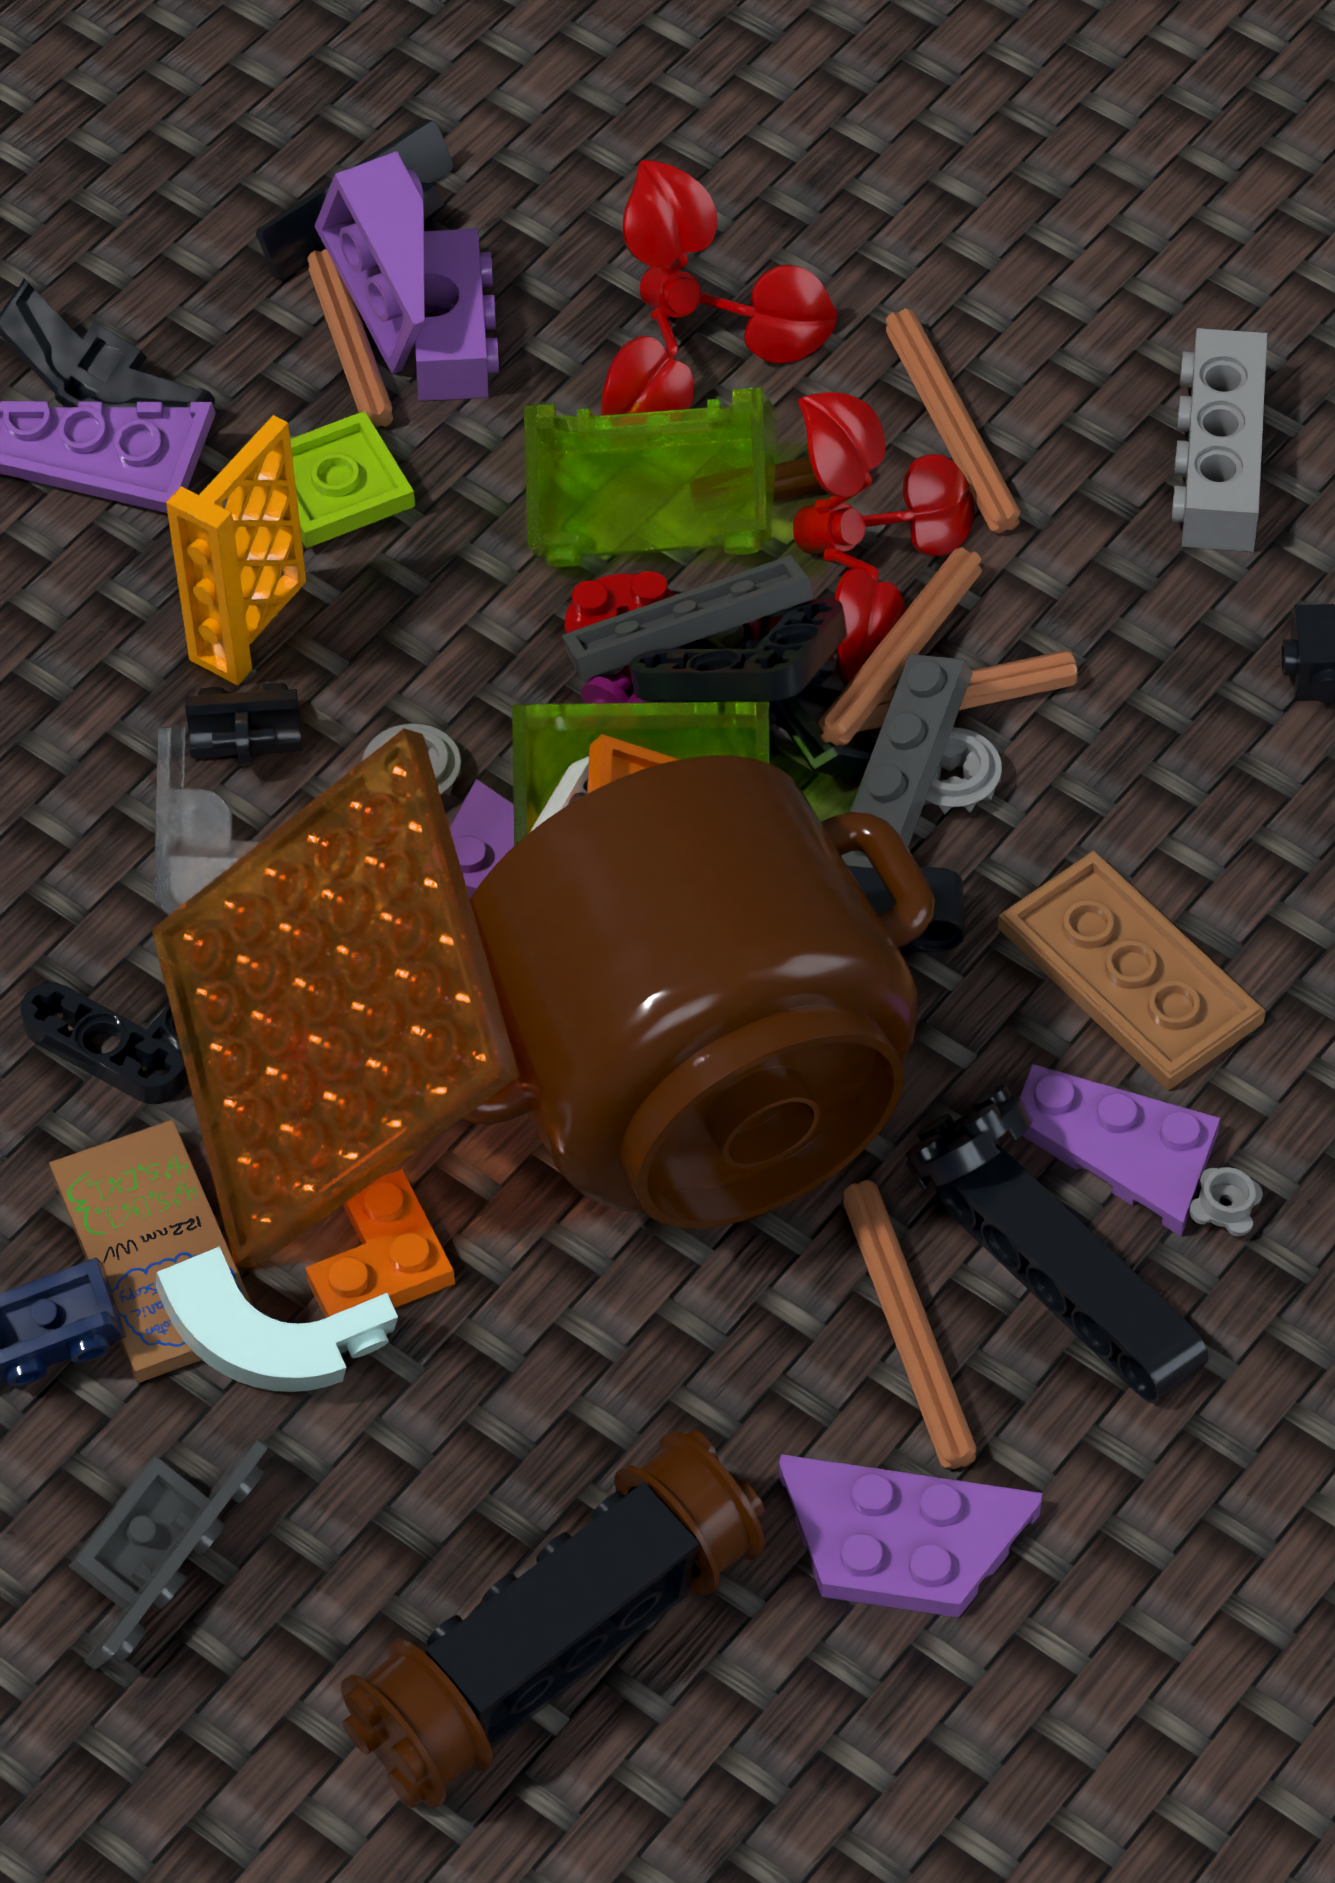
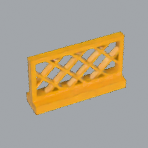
M274 415L199 495L181 486L166 502L189 660L237 686L253 670L249 645L307 582L289 424ZM228 498L225 508H223V502Z

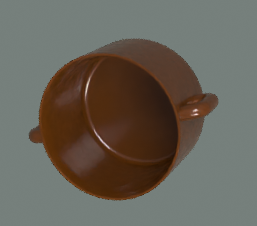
M711 755L663 763L619 778L567 805L528 833L491 869L467 903L457 924L451 949V968L455 982L439 988L422 1001L414 1014L411 1035L415 1049L437 1090L456 1116L471 1123L493 1125L509 1121L527 1113L561 1174L586 1197L618 1210L648 1213L660 1223L673 1227L698 1229L729 1225L767 1213L813 1190L856 1158L878 1135L891 1117L902 1093L904 1085L903 1063L912 1045L918 1014L917 989L908 964L898 948L909 944L924 933L933 918L935 898L929 881L901 836L882 818L870 813L849 812L820 822L803 792L789 775L767 762L753 758ZM851 851L863 852L890 893L895 905L877 914L841 855ZM474 1017L507 1078L490 1085L480 1083L453 1036L452 1027Z

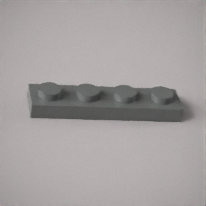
M788 555L563 634L562 638L567 655L582 680L594 676L606 678L622 671L625 665H628L634 657L642 653L658 649H681L683 645L707 636L713 638L727 636L735 632L741 624L764 616H783L793 606L810 601L814 597L808 576L793 556Z
M909 654L850 812L870 813L886 820L899 833L907 848L909 847L973 674L965 659ZM851 851L841 855L849 868L873 867L867 856L861 851Z

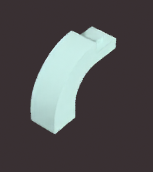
M220 1246L160 1270L156 1275L155 1287L174 1328L191 1350L209 1366L223 1375L240 1383L266 1390L285 1392L309 1391L342 1382L346 1365L341 1353L349 1350L351 1357L357 1358L380 1349L389 1342L386 1334L394 1331L398 1319L388 1293L315 1322L297 1324L272 1319L255 1309L239 1291Z

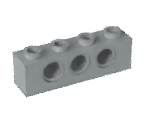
M1196 328L1194 352H1182L1180 387H1191V396H1180L1177 431L1188 432V441L1177 440L1174 476L1186 477L1185 486H1174L1171 522H1183L1182 547L1254 552L1259 514L1267 333Z

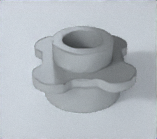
M1223 1167L1204 1170L1199 1178V1184L1202 1188L1199 1198L1190 1203L1189 1214L1191 1218L1198 1224L1211 1222L1216 1226L1225 1227L1233 1236L1248 1234L1253 1226V1220L1250 1216L1252 1208L1261 1202L1263 1196L1260 1185L1246 1173L1236 1168ZM1220 1199L1228 1200L1232 1204L1225 1206L1220 1202Z

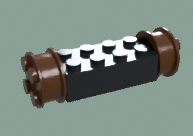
M692 1430L686 1435L679 1431H670L659 1442L660 1452L641 1467L625 1465L615 1474L614 1480L616 1492L596 1507L590 1516L591 1523L574 1536H571L568 1532H563L553 1538L537 1555L536 1561L538 1563L519 1578L511 1573L498 1580L484 1594L481 1600L483 1605L464 1620L459 1615H455L443 1622L429 1636L426 1642L428 1647L425 1653L407 1640L396 1639L388 1646L389 1659L364 1678L349 1675L342 1680L341 1692L350 1716L342 1721L347 1735L365 1755H369L372 1752L375 1753L389 1771L387 1778L390 1785L407 1806L414 1808L421 1802L433 1808L441 1805L446 1799V1786L469 1768L484 1771L491 1766L493 1762L492 1748L686 1598L689 1589L702 1595H709L719 1587L720 1573L739 1558L754 1560L763 1553L765 1539L758 1518L764 1514L765 1510L760 1498L747 1483L742 1480L736 1482L719 1462L718 1455L712 1444L702 1433Z

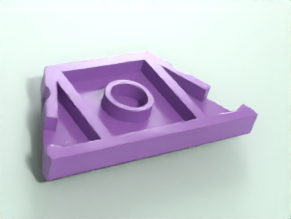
M781 1454L779 1461V1478L782 1486H786L795 1512V1523L803 1546L808 1548L812 1560V1571L821 1597L959 1618L978 1594V1586L982 1580L994 1574L1009 1555V1546L1028 1522L1033 1524L1040 1516L1042 1493L783 1454Z

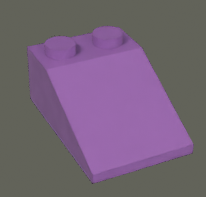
M396 151L336 173L315 223V228L392 374L403 370L425 321L423 189L417 174L410 168L406 169Z

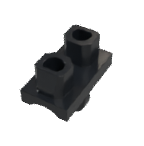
M284 682L262 684L255 692L231 693L223 687L201 688L197 696H185L191 758L238 755L239 766L252 765V754L302 751L297 689H288Z

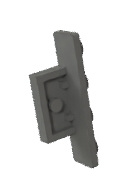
M257 1438L236 1456L207 1496L155 1455L144 1465L68 1565L122 1609L85 1658L84 1662L92 1669H97L112 1657L120 1663L127 1658L147 1631L138 1622L152 1603L159 1609H162L185 1581L187 1576L178 1570L191 1551L201 1556L225 1527L226 1523L217 1517L230 1499H233L238 1504L241 1503L259 1482L264 1471L256 1464L268 1449V1446Z

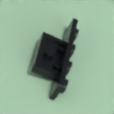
M429 119L420 122L355 165L358 166L397 151L406 169H412L421 182L424 223L428 215L443 206L436 185L431 183L453 168V162L436 121ZM332 181L257 229V239L275 278L280 280L287 279L309 264L307 259L311 252L314 250L321 252L326 249L315 228V223Z

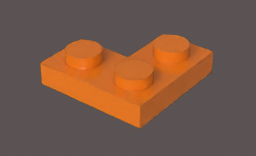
M402 1169L341 1192L343 1207L362 1245L305 1267L307 1282L325 1318L385 1293H388L393 1307L396 1308L455 1284L454 1270Z

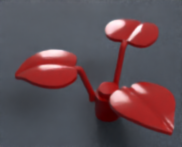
M641 160L638 164L635 184L625 207L623 235L626 246L633 257L646 265L652 266L641 279L640 295L644 303L654 309L651 313V318L658 323L666 348L653 337L638 336L626 343L614 357L607 373L601 401L602 429L604 434L610 437L648 435L668 430L680 422L691 406L694 395V378L686 364L673 359L678 352V344L668 321L669 316L674 318L688 316L700 303L751 317L744 333L746 347L757 357L774 363L794 362L812 354L826 342L837 323V311L821 281L813 273L795 265L775 266L761 275L752 290L753 306L740 304L702 292L696 278L680 269L688 263L686 252L704 250L712 243L717 228L715 204L707 190L692 176L676 167L653 160Z
M826 392L803 396L797 401L805 420L808 453L814 475L822 489L833 496L828 499L816 500L813 506L801 508L794 518L793 535L797 546L807 554L824 553V560L826 562H838L851 568L839 580L834 598L842 603L847 635L838 646L837 651L844 682H849L904 614L906 609L902 595L893 583L878 582L879 572L876 567L844 552L852 550L862 541L865 535V527L910 521L911 540L918 552L927 556L947 555L960 547L967 538L974 518L973 496L969 491V482L960 468L944 455L931 454L917 458L911 463L905 474L903 496L908 510L862 516L851 505L843 503L872 484V477L869 471L876 468L884 458L885 437L877 414L867 403L848 394Z

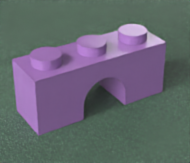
M478 229L424 231L425 314L435 313L442 315L425 317V321L415 341L418 401L488 398V374L499 373L497 338H486L485 330H496L494 294L483 295L482 287H493L491 252H480Z

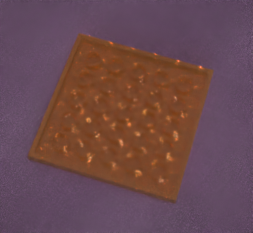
M403 728L151 929L232 1258L236 1266L254 1268L261 1265L520 1076L422 733Z

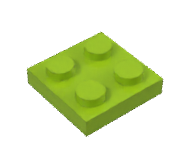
M365 411L290 439L301 537L306 548L415 507L414 490Z

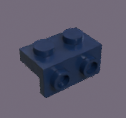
M97 1257L0 1294V1384L8 1382L10 1386H20L34 1382L47 1374L46 1367L69 1358H71L72 1362H85L98 1358L110 1350L109 1343L126 1337L104 1265Z

